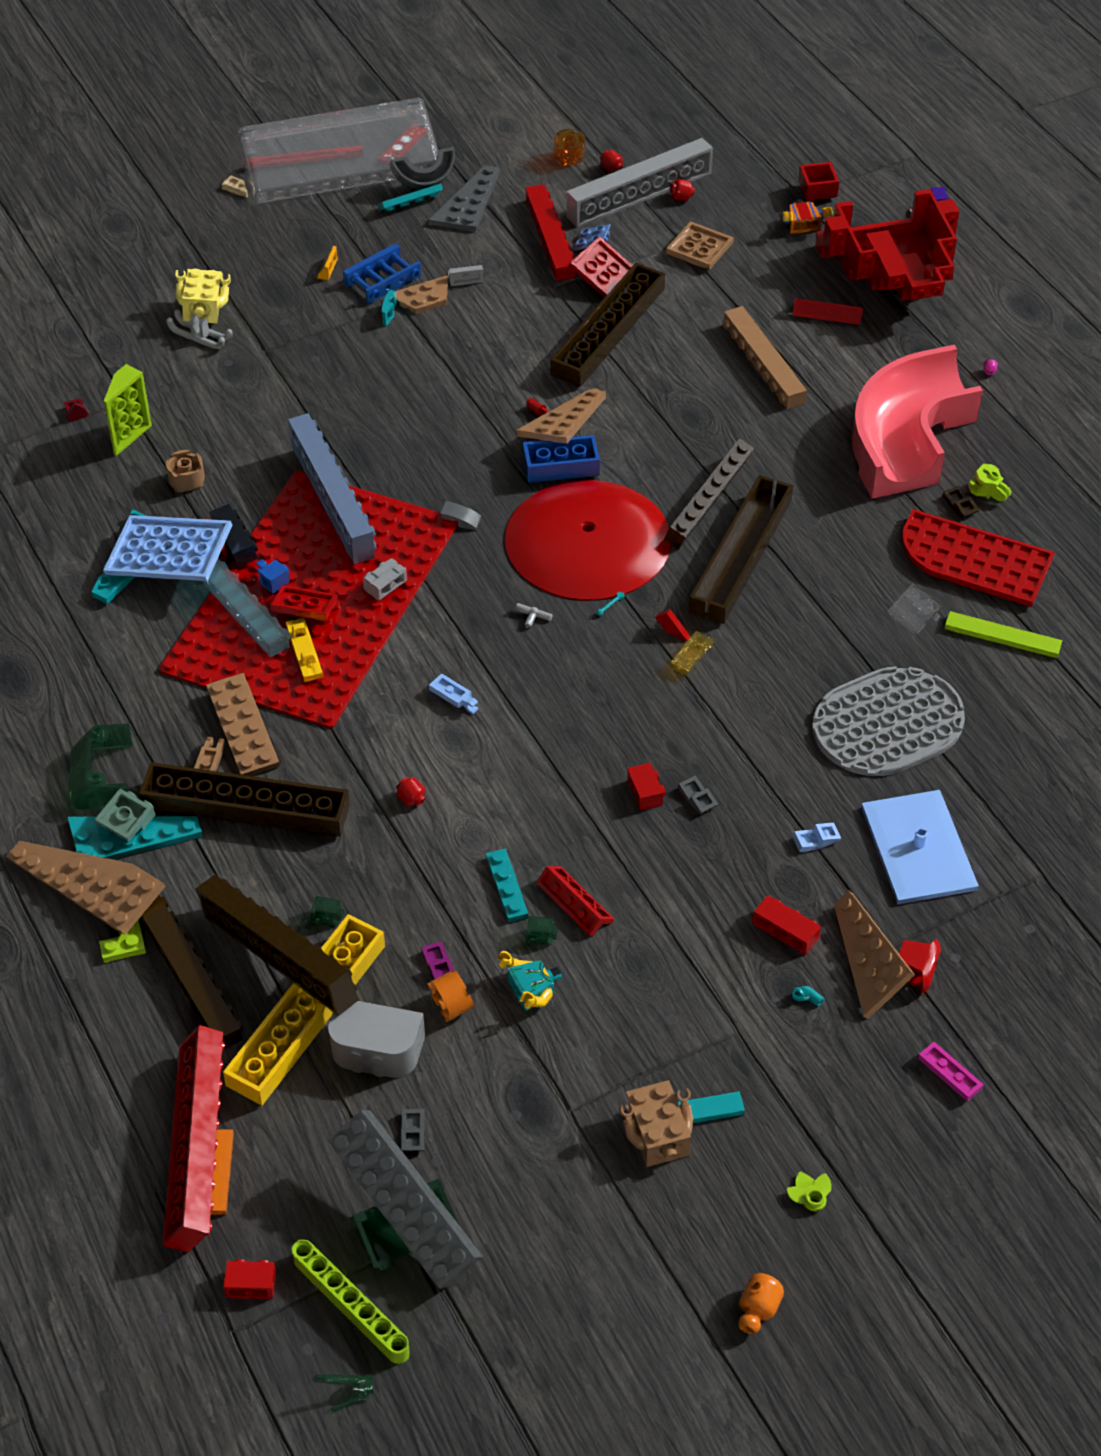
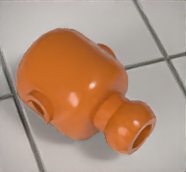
M757 1273L750 1277L739 1300L740 1309L745 1313L739 1319V1328L748 1334L754 1335L761 1328L760 1321L773 1318L784 1295V1288L777 1279L764 1273Z

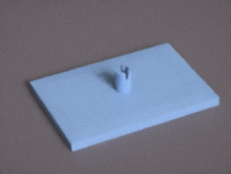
M130 515L103 571L105 575L208 581L231 530L232 523L226 520Z
M940 790L862 803L863 814L897 905L978 890V883Z

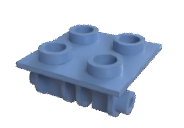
M610 224L581 230L573 252L586 249L599 237L607 242L610 236L608 231Z

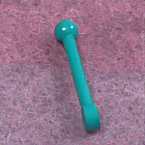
M618 592L616 598L602 609L596 611V615L602 616L604 611L615 602L624 599V593Z

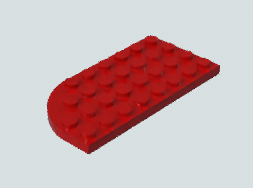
M912 509L902 533V544L907 557L926 574L1032 607L1055 554L1053 551Z

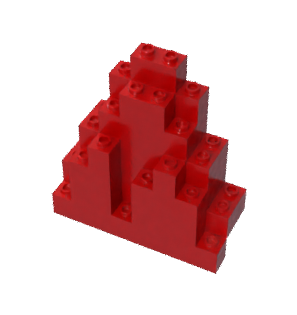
M931 189L915 191L911 218L851 227L852 201L835 203L834 217L825 218L824 231L816 233L815 246L821 258L837 256L848 280L866 279L871 291L896 289L902 301L943 296L945 281L953 280L955 267L953 261L960 211L953 199L937 201Z

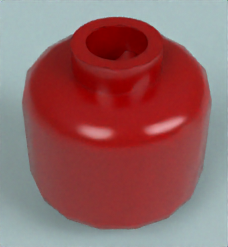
M606 150L602 153L600 165L609 174L622 170L623 158L615 150Z
M676 179L671 183L669 193L674 200L687 202L690 197H693L695 189L690 181Z
M405 777L396 786V796L407 807L414 805L418 807L426 799L424 797L426 788L415 777Z

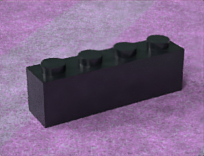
M227 504L209 512L211 520L231 521L232 527L225 545L237 568L258 559L256 554L258 547L254 540L251 541L250 532L246 530L243 520H239L240 517L236 509L233 510L230 504Z

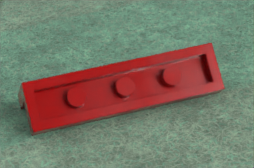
M795 298L793 316L861 325L864 308Z
M546 866L536 881L589 936H594L602 924H612L614 918L561 866Z

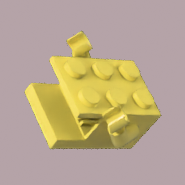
M188 269L187 276L184 271V275L180 277L177 270L175 273L178 281L176 283V299L182 306L183 321H190L191 317L196 315L199 322L204 318L208 321L207 323L217 324L219 309L228 302L229 287L227 286L231 283L230 274H228L227 280H223V273L221 271Z

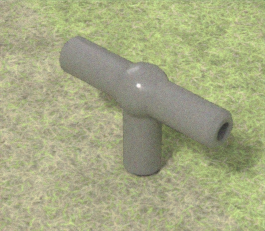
M519 603L515 607V610L529 614L524 624L526 628H531L536 617L551 621L553 617L552 614L541 611L536 607H529Z

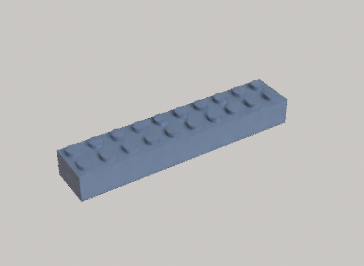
M309 413L288 419L291 446L353 564L375 558L374 550L377 549L373 539L376 536L373 526H369L366 513H362L360 502H356L353 489H349L347 478H343L342 469L336 465L334 454H330L328 443H324L323 434L321 431H318L315 419L312 420Z

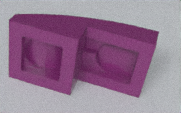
M442 941L421 947L423 957L433 980L454 970Z

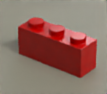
M769 895L753 913L752 924L804 955L809 952L820 938L821 926L817 922L806 918L797 910L789 908L780 900L774 899Z

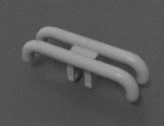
M175 310V318L182 326L191 329V332L178 328L170 317L166 321L173 333L213 349H222L225 341L231 340L233 335L231 329L226 330V335L209 329L208 321L202 318L199 322L196 315H193L190 321H183L180 310ZM211 336L213 338L218 339V342L206 339V337Z

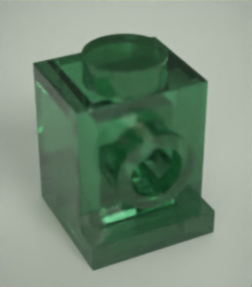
M316 896L310 911L311 923L315 926L317 922L324 925L337 926L339 921L342 922L344 916V909H341L340 900Z
M529 916L526 945L531 946V942L541 945H552L553 940H557L558 927H554V918Z

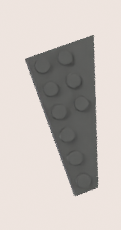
M484 165L428 220L429 225L476 232L500 174V168Z

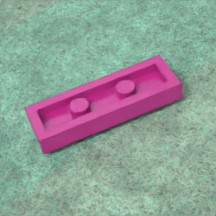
M935 1042L919 1053L918 1059L967 1102L982 1090L984 1084Z

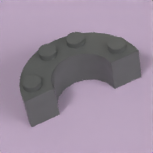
M454 147L438 150L436 163L429 168L414 166L407 156L391 159L389 166L393 175L400 183L411 189L422 190L441 184L447 178L455 159Z

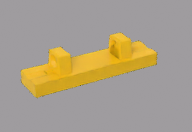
M305 618L286 621V628L304 682L323 678V672Z

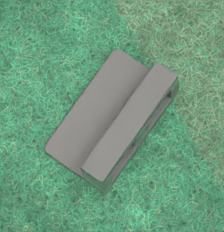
M482 265L453 268L447 272L450 286L483 282Z

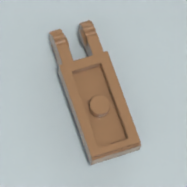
M207 737L194 768L216 771L225 747V739H219L216 748H212L213 738Z

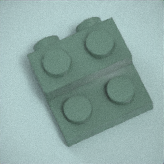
M119 789L96 817L95 821L100 826L130 842L138 830H144L156 814L153 810L154 806L150 802L139 800L131 791L125 792Z

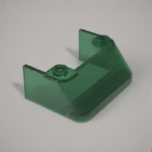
M129 723L94 726L72 747L68 795L72 808H105L119 789L128 792L126 783L106 784L104 774L92 772L93 749L133 747Z

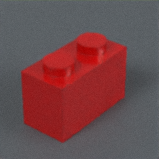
M651 763L627 768V782L639 810L662 806L663 797L666 796L665 788L663 785H660L658 772L656 769L653 770Z
M242 1259L227 1261L224 1280L226 1298L273 1299L276 1280L274 1262L267 1260L247 1262Z

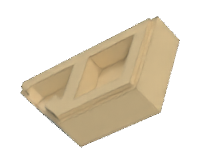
M229 176L221 184L224 190L246 198L248 197L244 180Z

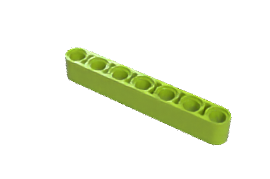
M308 1240L295 1242L292 1247L295 1266L390 1361L396 1364L406 1362L410 1355L407 1337ZM301 1253H308L306 1256H299ZM317 1268H323L321 1272L314 1271ZM331 1284H339L337 1287H330ZM348 1299H354V1300H355V1301L352 1302V1303H346V1302H345V1301L348 1300ZM366 1314L371 1315V1317L368 1319L361 1318L363 1315ZM381 1330L387 1331L384 1335L377 1334ZM397 1346L403 1347L400 1351L393 1350Z

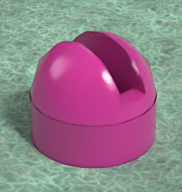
M995 360L985 361L983 364L984 372L988 375L995 374L997 362Z

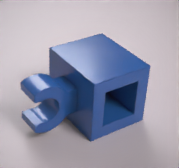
M263 559L256 562V565L260 567L257 569L260 585L272 594L278 591L282 585L290 582L289 569L286 565L279 563L277 560L270 564H267Z

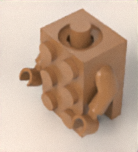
M669 1080L626 1091L629 1101L628 1105L625 1106L626 1113H624L622 1105L619 1107V1113L625 1117L623 1123L627 1139L637 1149H640L646 1167L690 1155L693 1115L691 1105L687 1100L690 1098L691 1093L688 1088H685L686 1097L684 1099L680 1097L679 1090L674 1094Z

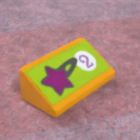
M333 246L326 255L317 279L328 280L337 262L336 246Z

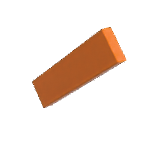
M217 1129L216 1131L218 1145L214 1157L216 1168L213 1172L215 1187L212 1192L211 1201L214 1204L211 1215H226L234 1138L233 1129Z

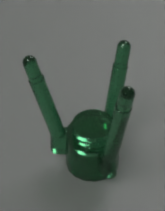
M317 1374L315 1376L316 1379H324V1383H352L353 1394L358 1393L359 1395L331 1407V1411L342 1409L359 1401L368 1400L367 1394H373L372 1374Z

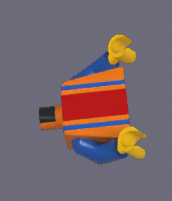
M798 199L793 204H790L789 210L783 212L782 223H789L790 234L821 231L822 220L828 216H833L832 207L822 208L821 211L812 202L803 203L802 200Z

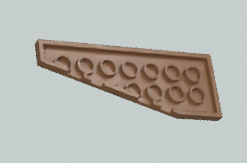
M19 841L6 856L9 861L123 935L127 934L166 887L163 882L131 863Z

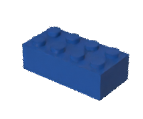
M594 435L572 437L567 444L544 440L523 442V460L528 483L600 476V458Z

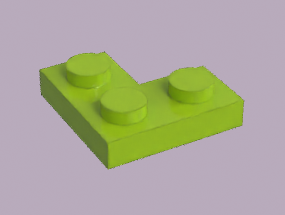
M137 920L126 935L119 932V937L99 941L104 963L146 953L139 920Z

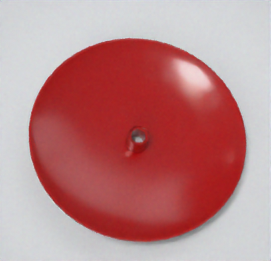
M597 480L563 482L538 491L527 498L514 511L505 532L506 552L516 571L540 590L573 600H605L617 597L618 592H623L625 595L639 589L651 581L663 568L668 559L671 544L664 540L669 530L668 523L654 503L630 488Z

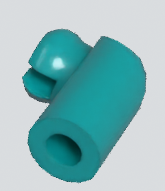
M809 986L796 987L792 990V997L796 1001L810 1000L819 1007L825 999Z

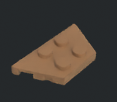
M446 275L396 291V299L399 302V306L418 314L447 305L448 276Z

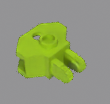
M983 464L968 483L970 492L975 496L987 497L988 499L992 496L1000 502L1005 501L1012 493L1010 488L1002 482L1004 478L1001 477L999 469L992 464Z

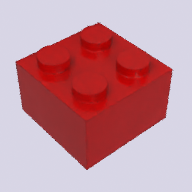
M831 162L800 165L798 182L806 201L838 197L839 179Z

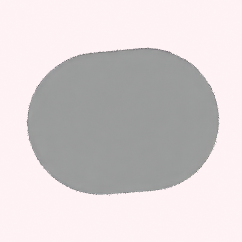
M896 666L886 667L854 679L828 692L815 709L812 725L813 735L823 754L836 765L862 775H892L923 763L950 749L959 739L965 721L964 706L955 689L939 676H933L925 673L922 669L913 667L908 669L897 668Z

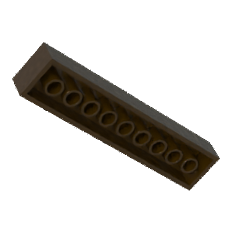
M635 263L550 359V375L581 387L665 289V273Z
M150 762L139 792L140 800L150 802L154 806L153 810L339 837H341L350 807L349 790L154 762Z
M216 874L195 888L206 919L337 1016L341 1015L358 1001L357 988L351 978L352 972L346 965L342 966L332 955L328 956L318 945L310 943L306 936L299 935L292 926L285 925L278 916L274 917L264 906L260 907L251 897L243 895L239 888L232 887L226 879H221Z

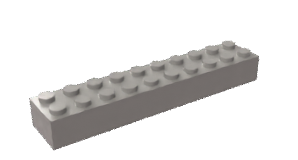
M700 138L568 190L567 219L578 228L668 192L671 183L676 179L693 182L708 176L712 172L713 147L703 138Z

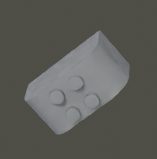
M357 1001L339 1016L332 1012L328 1025L331 1053L336 1064L356 1073L365 1072L377 1077L399 1078L411 1073L417 1065L425 1039L423 1013Z

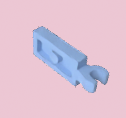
M441 674L429 684L430 691L457 708L463 705L471 714L478 710V707L475 706L478 701L472 698L471 691L447 676Z

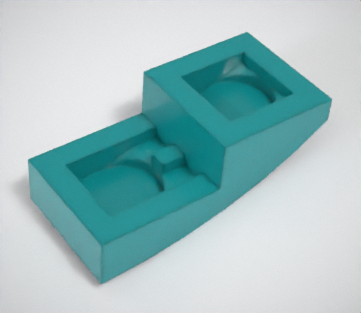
M393 290L388 291L382 304L384 326H387L394 318V307L397 305L396 291Z

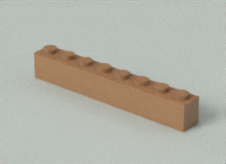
M741 306L724 311L723 327L729 331L732 339H735L739 348L746 354L747 359L753 363L755 370L759 371L763 380L770 386L771 391L777 395L779 402L783 403L786 409L806 404V388L745 308Z

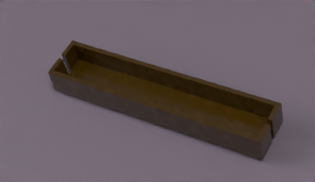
M762 475L757 477L690 596L689 613L704 618L708 615V619L723 624L726 622L792 501L793 485L777 481L774 496V479Z

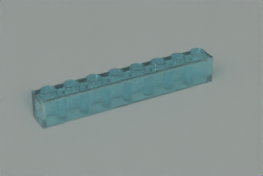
M217 559L208 581L201 582L270 658L289 648L290 634L286 628L283 629L277 618L269 614L268 609L259 603L257 597L248 591L247 586L238 580L234 572H230L226 563Z

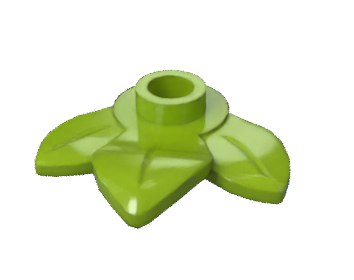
M800 1171L797 1175L795 1186L787 1188V1193L795 1203L804 1204L811 1211H820L826 1205V1196L831 1191V1181L826 1173L814 1180ZM812 1199H815V1200H817L818 1202H817V1203H814V1202H812L811 1200H812Z

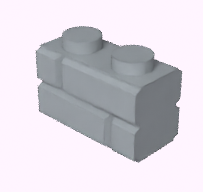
M391 558L387 562H382L373 572H368L364 576V589L379 601L407 581V573L405 567Z

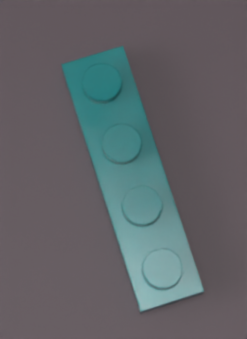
M441 184L381 202L378 204L380 211L385 210L389 212L394 210L395 206L405 207L410 205V201L415 200V203L425 200L424 197L430 196V198L439 196V192L443 188Z
M506 848L486 853V860L508 923L527 919L528 911Z

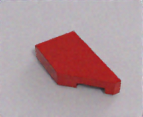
M671 610L660 612L655 616L667 633L684 641H688L691 637Z

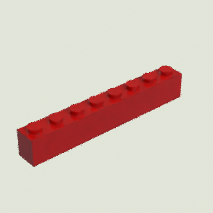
M545 184L525 187L526 203L555 281L575 279V271L569 267L570 262L574 259L573 252L570 251L569 241H566L565 231H562L561 220H558L557 210H554V202L550 200V191L546 190Z

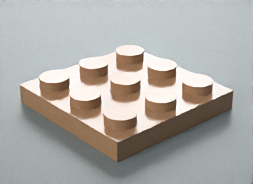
M690 221L666 248V254L710 270L733 244L734 237Z

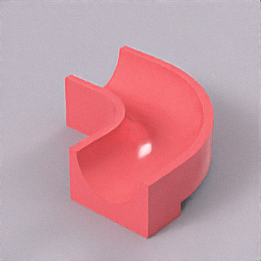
M955 345L921 351L899 358L878 370L862 388L856 403L852 430V448L859 465L858 475L871 499L939 484L945 452L933 434L931 427L941 423L942 427L947 429L977 422L983 390L980 386L964 389L958 373L957 348Z

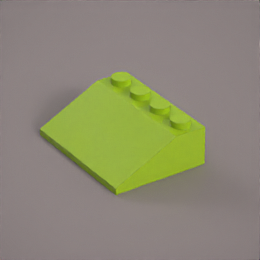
M126 364L114 374L104 399L113 452L116 456L152 426L143 372Z

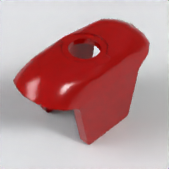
M937 939L932 943L904 940L899 952L900 956L915 974L907 983L917 987L920 995L929 990L940 957L941 946Z

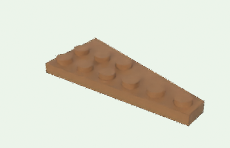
M599 389L585 391L517 429V437L567 444L605 400L606 392L599 391Z
M848 891L834 904L863 1016L869 1019L915 974L856 896Z

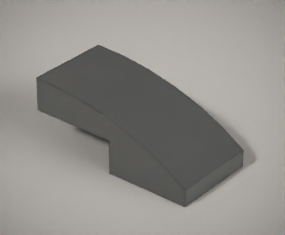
M445 501L440 513L441 519L456 521L460 528L477 530L481 520V515L477 512L449 501Z
M696 775L678 784L680 792L700 814L718 806L709 789H704Z
M402 1109L401 1151H424L425 1109Z

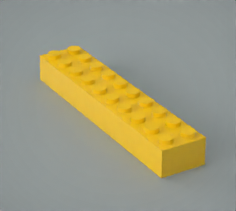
M348 914L321 949L328 956L332 955L342 966L346 965L351 970V978L356 985L384 949V932ZM293 983L223 1071L226 1087L263 1106L330 1019L332 1011Z

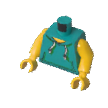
M502 951L497 957L498 960H501L499 963L500 968L508 967V982L523 1009L528 1011L533 1007H545L554 994V981L562 979L559 968L554 967L546 970L542 961L518 960L512 958L507 951Z

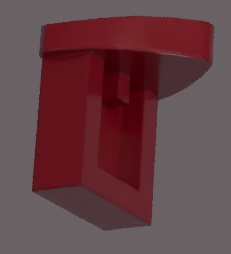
M81 398L64 402L68 421H76L89 416Z

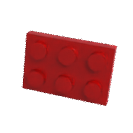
M282 585L271 603V611L326 621L337 602V594Z

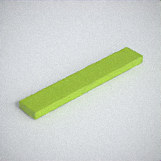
M951 611L945 624V629L1054 658H1058L1063 641Z

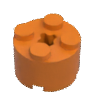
M449 971L427 984L432 993L431 997L435 1005L441 1007V1014L446 1022L474 1008L472 998L467 994L466 986L456 971Z

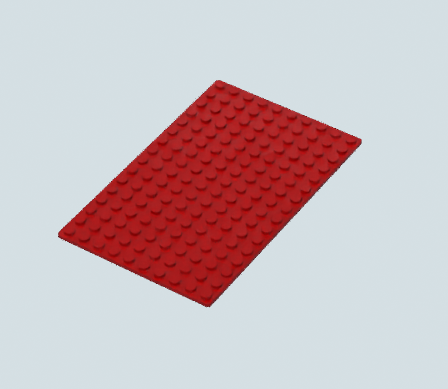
M296 470L251 534V541L254 540L258 547V551H256L258 559L238 568L234 561H232L160 665L159 672L207 688V684L244 673L256 705L329 729L334 728L458 527V522L441 519L440 512L349 485V489H353L356 502L359 501L361 504L362 513H366L369 526H373L376 536L373 539L377 547L374 550L375 558L353 564L306 473ZM392 558L398 564L405 567L407 581L378 601L365 591L363 578L368 572H373L382 562H387ZM263 559L267 564H270L277 560L279 563L286 565L289 569L290 582L285 586L337 594V602L327 620L319 621L313 618L297 617L296 615L280 614L271 611V603L279 590L272 594L260 585L259 573L257 572V569L260 567L256 565V562ZM305 618L323 672V678L304 682L286 628V621Z

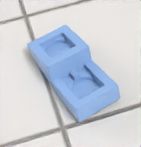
M834 823L815 824L813 830L795 831L792 836L799 852L820 849L841 840Z

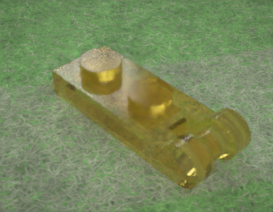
M696 631L672 660L670 668L687 676L705 652L712 647L714 639L709 636L706 638L702 636V633Z

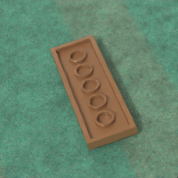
M244 673L207 684L208 693L240 775L253 776L280 767L278 757Z

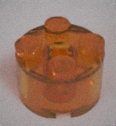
M563 129L554 136L553 155L560 162V165L567 166L584 161L585 135L582 132L578 131L577 133L574 132V129Z

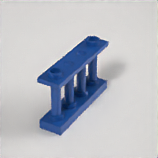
M395 243L344 270V285L347 287L354 284L359 285L366 291V303L370 304L385 296L389 290L394 291L420 277L421 263L418 261L409 265L400 258V246ZM396 262L403 270L396 272L389 265ZM383 269L390 277L383 279L376 272ZM371 277L377 283L369 286L363 279Z

